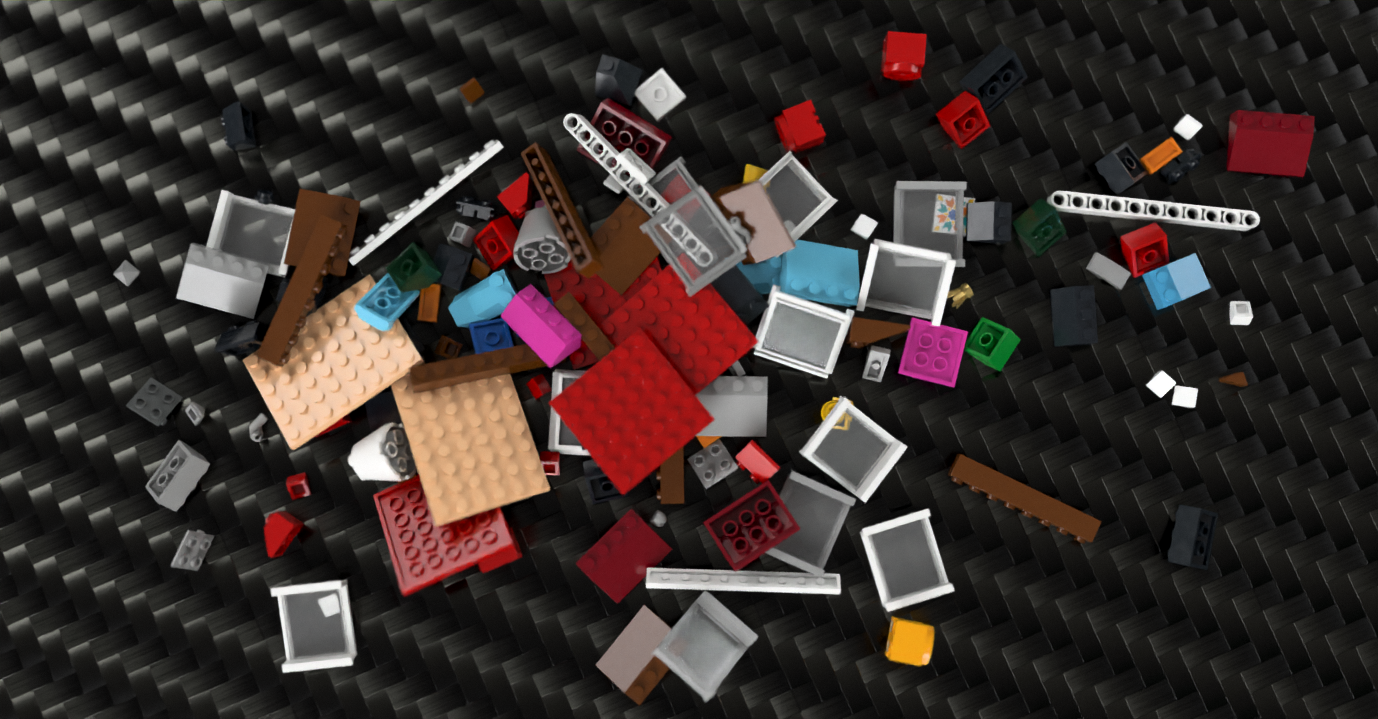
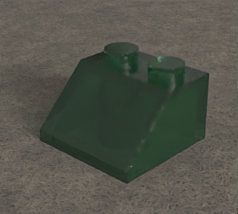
M1041 198L1013 222L1018 235L1038 257L1067 233L1056 208Z
M414 242L386 267V270L402 293L428 288L442 275L428 253Z

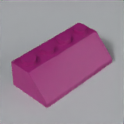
M532 284L518 292L501 314V318L550 368L581 346V334Z

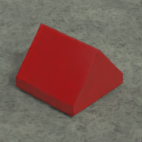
M543 374L532 378L526 383L536 400L552 391Z

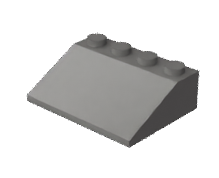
M192 242L176 298L254 319L269 264Z
M719 376L696 395L715 419L696 436L766 437L767 377Z

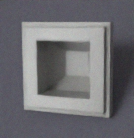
M125 260L113 275L126 286H129L139 275L140 271Z
M191 402L185 412L197 426L204 417L205 408L195 402Z

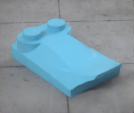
M781 254L778 258L774 256L749 265H743L740 261L736 266L761 294H770L773 284L779 286L783 255Z
M502 269L456 295L448 309L458 327L469 328V324L489 321L500 316L518 292L507 271Z
M387 273L355 304L354 310L361 320L381 331H388L392 329L395 320L419 296L420 291Z

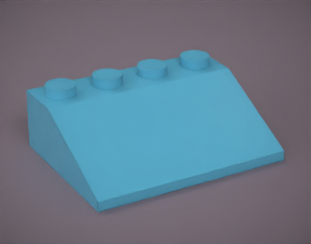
M796 240L794 242L796 247L783 253L779 278L780 292L811 301L847 307L857 306L860 288L858 250Z

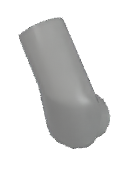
M738 217L731 218L730 224L732 229L744 245L749 244L751 241L750 232L741 226Z
M261 413L249 425L250 438L255 442L262 439V425L269 419L264 413Z

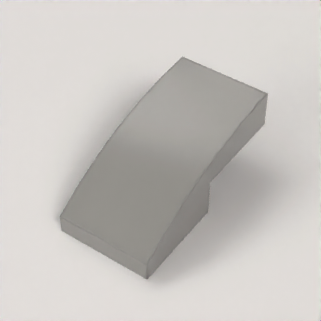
M1096 252L1086 267L1088 271L1099 279L1106 280L1117 289L1123 288L1131 274L1117 263Z

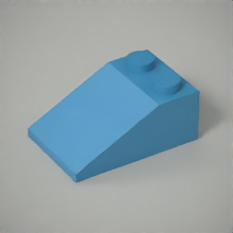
M1196 253L1142 275L1157 310L1211 288Z

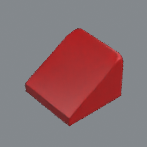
M542 451L540 453V461L545 475H560V453Z
M305 472L287 477L286 486L292 500L311 495Z

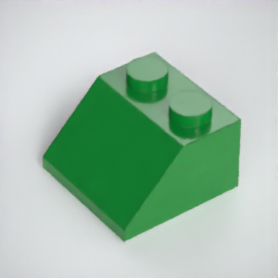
M982 317L966 341L964 351L985 365L1001 371L1021 339L1011 329Z

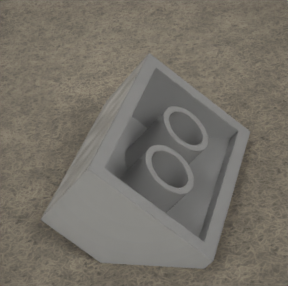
M178 440L145 487L157 503L177 512L179 507L185 503L189 493L195 489L199 479L207 472L210 463L200 453L183 441Z

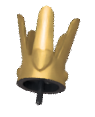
M964 283L959 288L948 291L947 298L954 296L952 307L958 305V308L967 298H971L974 295L972 291L974 285L970 287L967 283Z

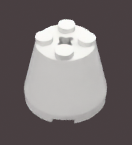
M392 422L383 425L357 442L352 448L351 455L348 457L349 464L354 468L361 480L402 481L410 479L417 471L403 424Z

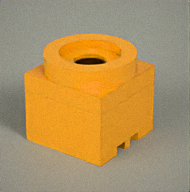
M892 617L885 655L890 660L919 666L921 664L927 665L933 646L934 627L925 625L922 622Z

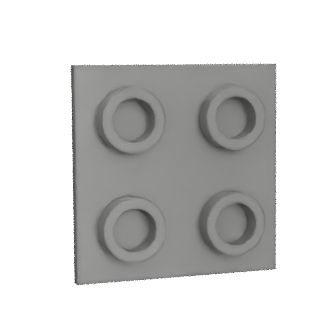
M720 439L687 459L706 489L738 469V466Z
M200 529L197 532L188 530L171 567L198 571L214 536L205 534Z

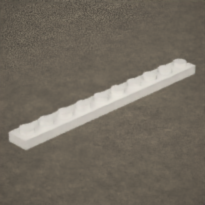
M491 140L485 144V149L480 153L477 151L469 157L470 161L464 165L462 163L454 169L455 173L453 175L443 177L439 181L440 185L435 189L433 187L429 188L424 193L425 197L420 201L419 199L414 200L406 212L400 211L394 216L395 220L392 223H385L379 228L380 232L375 236L371 234L364 240V245L360 248L358 246L353 248L348 259L353 266L500 151L503 145L498 140Z
M647 568L646 588L840 594L841 592L840 574L824 573L821 578L812 573L735 572L733 570Z

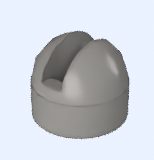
M657 510L650 523L654 526L662 527L667 521L666 515Z

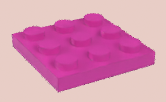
M912 317L910 321L911 328L907 333L898 374L954 388L968 331L944 325L935 326L932 325V322Z

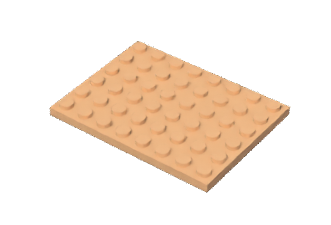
M370 274L317 309L315 313H311L306 317V324L297 335L299 336L298 342L294 347L292 346L291 356L287 364L276 366L257 357L259 349L243 359L246 368L288 445L293 450L409 373V367L419 366L424 362L398 318L395 320L392 329L381 331L358 317L354 310L355 304L377 284Z
M409 374L404 375L391 384V389L436 526L550 490L511 374L413 393Z

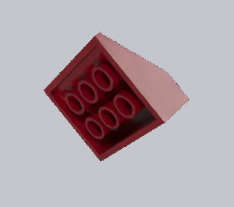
M609 98L600 103L590 123L619 153L630 148L652 170H654L672 139L667 133ZM589 131L585 135L587 141L591 136ZM580 143L577 151L601 165ZM602 144L598 148L600 154H602L604 150ZM613 158L611 161L612 167H615L617 165V160L615 158ZM627 171L625 175L630 177V173Z
M1237 110L1232 113L1229 124L1227 171L1304 177L1314 135L1315 116Z
M769 480L703 522L735 572L801 530Z
M631 508L576 565L618 604L646 576L647 568H654L672 548Z

